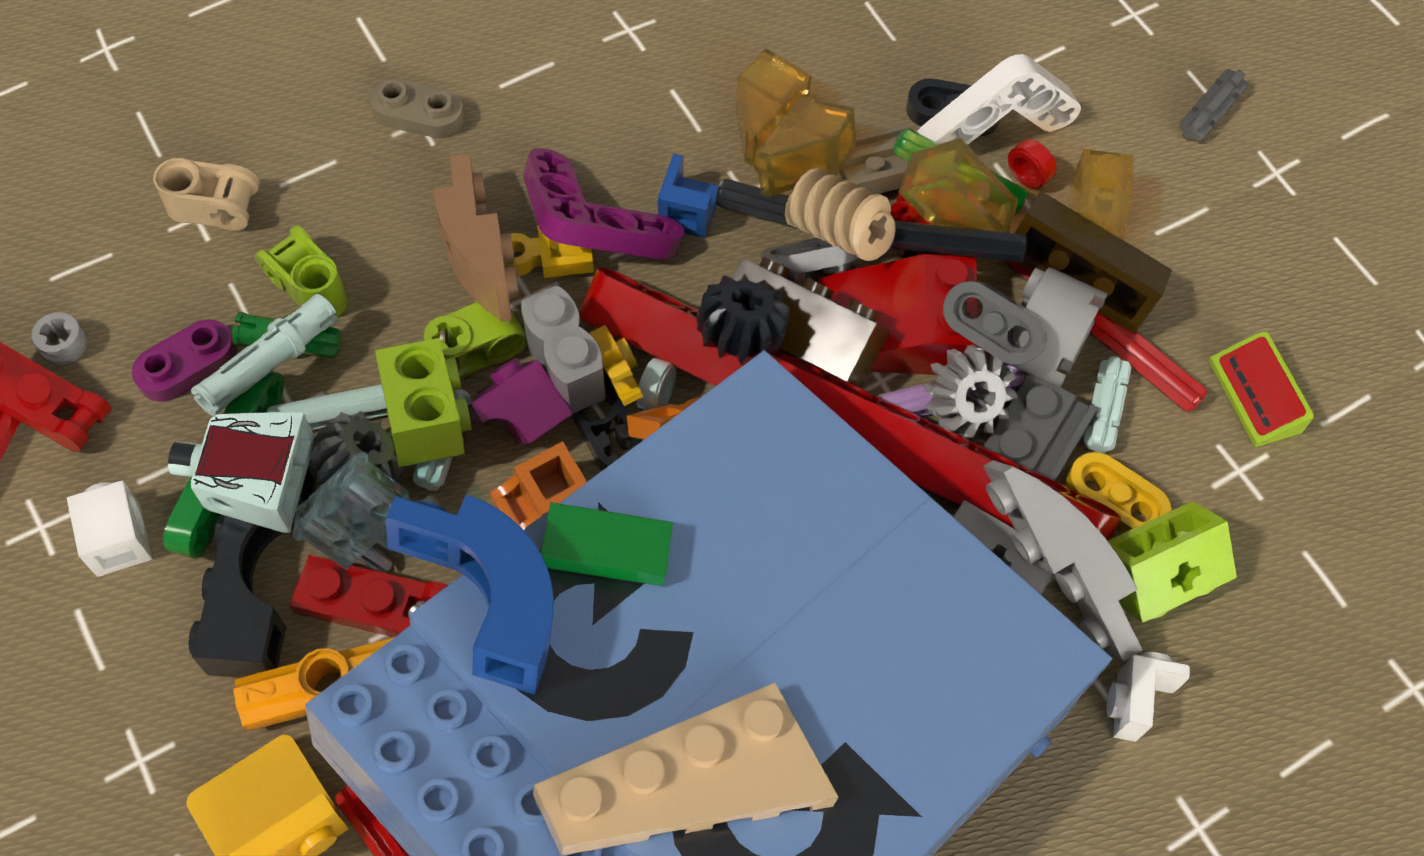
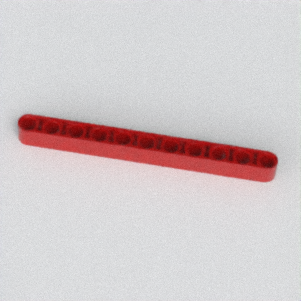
M603 267L597 268L579 312V317L596 328L606 325L611 335L619 339L625 338L627 343L664 361L670 362L674 366L715 386L753 359L747 357L742 364L739 363L736 356L732 355L719 359L717 348L703 346L702 333L697 331V309L624 274ZM778 349L777 353H769L771 357L914 483L959 505H962L965 500L1015 529L1008 514L1002 515L997 510L986 490V485L991 483L983 466L993 460L1013 466L1037 478L1061 494L1082 512L1107 541L1112 538L1122 517L1110 507L952 431L949 432L921 416L781 349Z

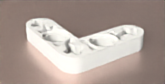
M1018 54L1005 59L926 122L917 132L958 153L1012 109L1044 131L1051 132L1066 127L1073 122L1079 115L1081 106L1068 85L1029 56Z

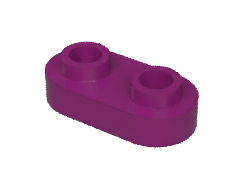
M211 319L200 320L141 353L132 366V378L146 398L157 402L169 401L189 391L219 370L221 366L236 356L237 347L233 344L229 329L223 323ZM207 339H212V340H211L208 344H206V345H202V346H199V345H198L199 343H201V342H203V341H205V340H207ZM165 365L161 371L152 373L159 366Z

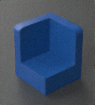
M673 154L658 196V214L678 222L684 228L685 234L706 238L716 208V194L719 186L684 178V156Z

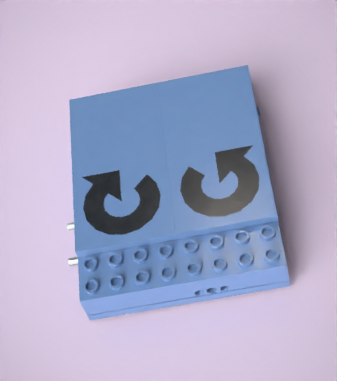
M764 350L559 503L673 522L663 586L547 568L553 589L554 614L548 658L535 695L472 675L473 646L487 614L488 606L478 587L470 579L462 575L427 602L419 601L416 603L417 606L413 605L408 612L410 617V626L306 703L305 708L313 746L410 856H561L534 798V784L775 682L838 795V799L833 807L810 811V807L781 812L779 817L751 821L749 817L716 823L712 829L685 833V829L650 835L649 840L562 856H933L1030 753L1037 759L1049 747L1052 741L1047 735L1066 717L1079 701V697L1092 685L1113 658ZM548 512L523 529L532 539L540 553Z

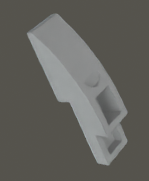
M993 460L985 464L983 467L991 483L986 485L987 493L997 510L1002 515L1008 514L1016 530V533L1011 535L1015 549L1028 565L1034 564L1055 574L1058 585L1065 596L1071 602L1077 603L1084 617V620L1080 622L1082 632L1105 652L1123 662L1141 652L1143 649L1119 603V600L1138 589L1125 565L1106 538L1066 498L1037 478L1013 466Z

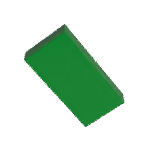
M550 502L541 555L547 568L663 586L666 577L673 522Z

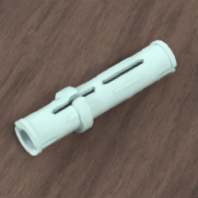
M315 294L291 315L284 319L277 318L267 327L268 331L261 338L246 347L221 366L219 370L191 389L192 394L195 395L194 399L199 406L209 415L215 416L219 414L230 402L250 389L279 364L286 361L289 357L294 359L304 353L305 345L311 339L337 322L338 316L334 315L336 311L331 303L323 296Z

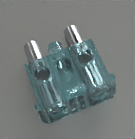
M366 452L356 453L296 508L293 538L296 541L305 540L346 570L359 559L371 569L386 573L390 570L393 560L374 547V545L378 542L384 548L391 551L388 549L386 515L395 496L409 500V491L369 462V456Z

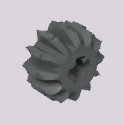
M361 411L353 417L341 412L336 418L328 422L325 427H321L314 437V445L310 453L311 458L308 466L318 471L316 484H326L333 488V498L344 494L347 495L354 506L359 503L357 499L341 488L344 477L353 468L368 469L372 473V479L388 491L393 489L401 479V473L405 467H399L392 432H386L381 427L382 419L373 423L368 421Z

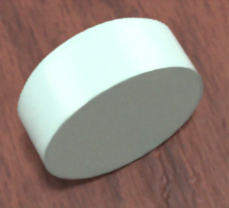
M653 358L648 363L639 383V388L644 396L636 400L639 408L647 410L668 403L676 380V368L672 363L658 358Z

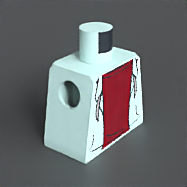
M303 412L216 414L209 420L202 444L180 441L173 443L168 457V469L172 475L192 477L191 489L202 506L209 511L279 532L290 533L315 436Z

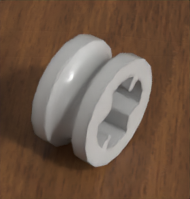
M64 312L50 313L38 320L32 329L31 338L33 344L40 351L41 355L52 364L66 365L74 362L83 355L87 348L88 339L86 333L80 327L78 321L70 314ZM62 332L69 334L68 339L65 341L61 339L60 333ZM56 336L60 344L52 345L50 341Z

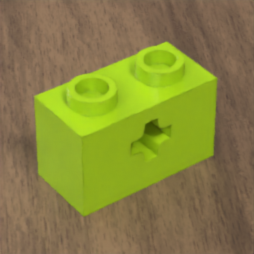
M1194 501L1108 540V543L1125 565L1138 589L1119 600L1122 609L1141 623L1161 617L1169 610L1198 596L1209 594L1215 588L1237 578L1228 521Z

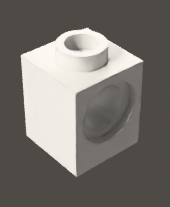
M123 480L115 483H98L87 488L85 492L66 497L78 556L97 577L153 560L140 503Z

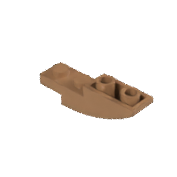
M470 153L451 155L450 163L453 186L433 188L442 244L448 262L457 279L474 300L501 322L511 321L509 299L520 298L515 266L505 267L507 264H515L511 233H500L498 214H488L486 203H482L487 202L483 172L473 173Z

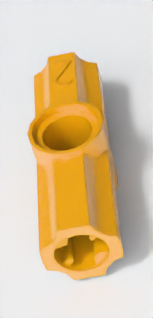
M393 638L340 652L330 648L316 649L309 652L298 663L235 679L233 692L242 727L248 732L307 716L305 704L321 693L316 691V686L323 676L329 673H339L341 677Z

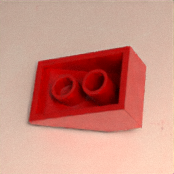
M923 254L817 278V283L835 292L830 301L847 309L850 301L854 300L880 313L875 323L886 328L890 333L870 372L937 375L933 372L931 364L939 363L946 366L948 364L947 350L956 349L963 354L967 345H976L954 331L946 322L943 312L944 300L954 286L967 281H977L976 258ZM973 297L967 303V311L975 318L979 317L978 299Z

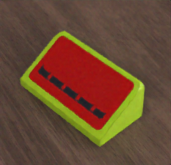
M1267 331L1254 334L1211 356L1208 360L1255 448L1302 434L1313 420V411Z

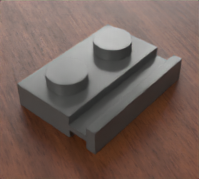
M1028 373L1016 393L1018 398L1012 400L1006 409L1010 418L1000 419L994 429V433L991 434L984 447L1057 481L1095 417L1098 407L1093 404L1088 406L1078 401L1076 395Z

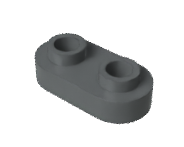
M818 238L772 247L760 254L761 260L763 257H766L790 269L787 280L793 283L804 279L805 272L823 269L824 273L847 271L853 267L852 262L859 259L856 255L841 250V248Z
M967 281L954 286L948 292L943 305L944 317L948 325L954 331L996 358L1008 364L1019 365L1034 360L1044 350L1047 342V330L1042 319L997 289L981 281ZM973 297L979 299L983 305L982 314L978 318L972 317L967 311V303ZM1016 326L1024 327L1029 334L1028 342L1024 346H1019L1012 340V331Z

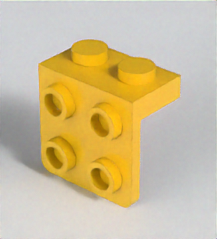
M281 735L191 792L186 801L187 808L215 856H317L331 847L338 836L349 830L300 747L289 735Z

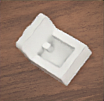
M1144 652L1133 655L1118 671L1117 683H1112L1108 693L1107 716L1114 718L1113 738L1136 742L1153 726L1155 690L1174 693L1189 679L1190 666L1174 663L1170 656L1157 652Z

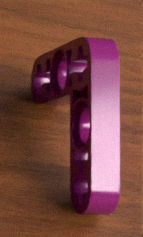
M544 148L533 149L529 152L523 178L539 229L547 238L566 245L669 260L677 256L685 235L684 228L678 222L659 214L585 202L572 163L567 157L556 151Z

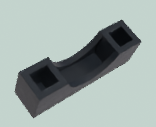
M310 466L307 467L291 529L304 526L302 519L313 504L318 473ZM220 516L218 518L214 532V542L217 548L213 568L209 567L206 569L202 580V597L205 603L201 620L193 623L188 643L192 658L207 675L242 678L278 668L286 625L274 607L255 597L253 573L264 549L284 532L229 516Z

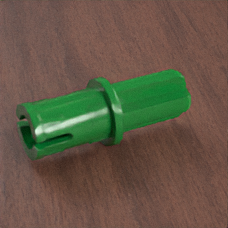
M239 311L235 317V322L240 323V327L233 325V344L250 346L268 331V325L276 318L250 315ZM328 327L305 345L306 349L302 354L327 358L337 357L342 343L341 331L334 327Z

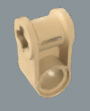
M172 158L164 161L157 167L153 176L154 184L166 212L174 221L216 226L229 231H239L247 227L249 222L247 207L251 196L258 192L260 180L257 175L242 166L234 164L220 165L191 161L184 158Z

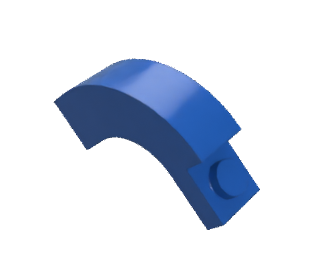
M467 494L457 515L448 513L443 507L431 501L418 500L413 502L395 496L386 515L388 549L435 563L463 574L478 587L485 598L488 611L473 646L472 675L535 695L549 653L554 614V596L547 566L532 539L508 515L496 507Z

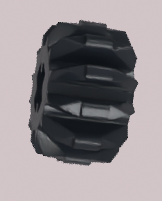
M744 274L739 281H735L723 275L720 283L708 285L706 292L702 296L701 306L698 307L696 323H698L697 331L702 333L703 346L718 349L719 359L732 355L736 356L739 363L742 364L747 357L754 358L764 350L768 354L777 353L779 346L783 343L787 330L789 307L783 303L781 291L767 290L766 280L758 283L751 282Z

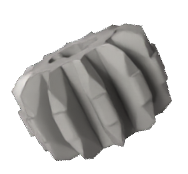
M967 345L963 354L956 349L947 350L948 364L946 366L939 363L931 364L933 372L938 375L937 380L923 384L925 392L934 396L925 405L928 412L936 417L939 416V426L949 432L957 429V432L964 437L973 438L977 429L985 433H994L993 418L997 416L1000 419H1009L1007 410L1003 408L1004 403L1018 398L1016 392L1007 387L1016 376L1011 369L1002 366L1003 361L989 352L984 353L983 349L976 345ZM969 388L973 390L971 394L967 392Z

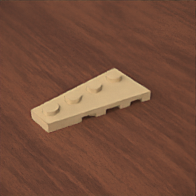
M775 682L534 784L533 791L534 798L561 856L649 840L650 835L685 829V833L712 829L716 823L749 817L751 821L779 817L783 811L810 807V811L833 807L838 799L837 793Z

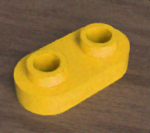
M1091 452L1080 456L1074 462L1067 475V487L1110 507L1121 515L1122 518L1116 530L1122 534L1172 511L1171 503L1162 490L1106 454ZM1085 481L1096 482L1101 490H1091L1086 486ZM1131 511L1141 512L1147 521L1141 522L1135 519Z

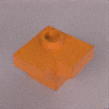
M562 441L515 466L513 475L505 483L490 492V499L497 509L508 515L522 529H525L549 511L550 502L560 503L587 483Z

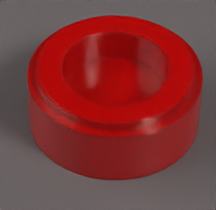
M1024 139L1008 153V166L1011 173L1022 185L1028 188L1040 189L1056 175L1057 167L1052 154L1043 144L1036 140Z

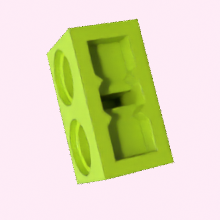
M440 338L375 350L399 467L465 454L462 432L472 430L468 406L465 398L455 400L453 390L461 389L458 367L455 357L445 359Z

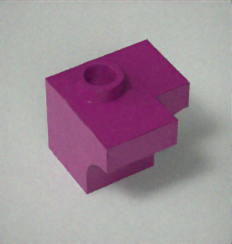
M515 358L490 374L493 379L491 383L477 391V395L466 401L471 424L484 423L487 420L497 421L508 430L516 444H530L573 414L538 359L520 363Z

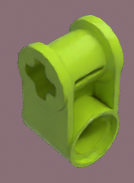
M299 225L290 228V236L267 252L261 249L254 254L258 265L269 280L279 290L284 291L299 307L315 294H319L331 303L336 311L334 315L340 316L345 311L348 304V294L337 266Z
M477 301L430 321L424 330L423 336L424 341L440 338L439 333L443 330L444 340H441L444 357L445 359L458 358L460 381L494 364L503 363L515 358L528 344L526 333L512 310V320L501 322L486 311Z

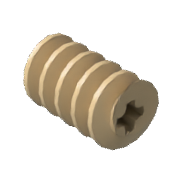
M820 168L810 169L801 176L793 192L790 194L785 207V218L788 225L797 227V229L841 248V250L856 255V257L865 261L878 259L893 244L896 227L895 221L891 216V205L888 198L878 193L873 194L872 191L864 187L858 188L856 184L848 180L843 181L842 178L834 174L829 175L828 172Z

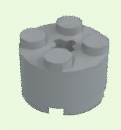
M1051 267L1046 272L1035 268L1023 290L1022 297L1024 299L1021 305L1042 319L1047 330V342L1044 350L1037 358L1024 364L1012 366L1061 388L1066 375L1058 371L1060 369L1067 373L1070 372L1095 323L1093 320L1099 308H1102L1108 294ZM1016 326L1012 331V340L1019 346L1026 345L1029 339L1027 330L1024 327Z

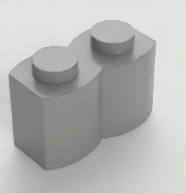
M555 285L522 299L521 309L530 353L534 360L538 359L543 369L547 371L549 378L572 413L605 400L606 391L601 351L594 338L580 327L578 309L570 295L561 287Z

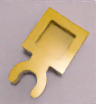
M538 225V238H529L521 233L511 234L513 252H521L523 254L514 258L515 264H507L506 266H515L517 276L525 275L534 267L539 266L543 267L544 278L594 272L591 248L555 242L542 234Z
M606 325L590 332L589 334L600 348L603 368L623 405L626 406L644 397L631 371L638 364L625 338L615 342Z

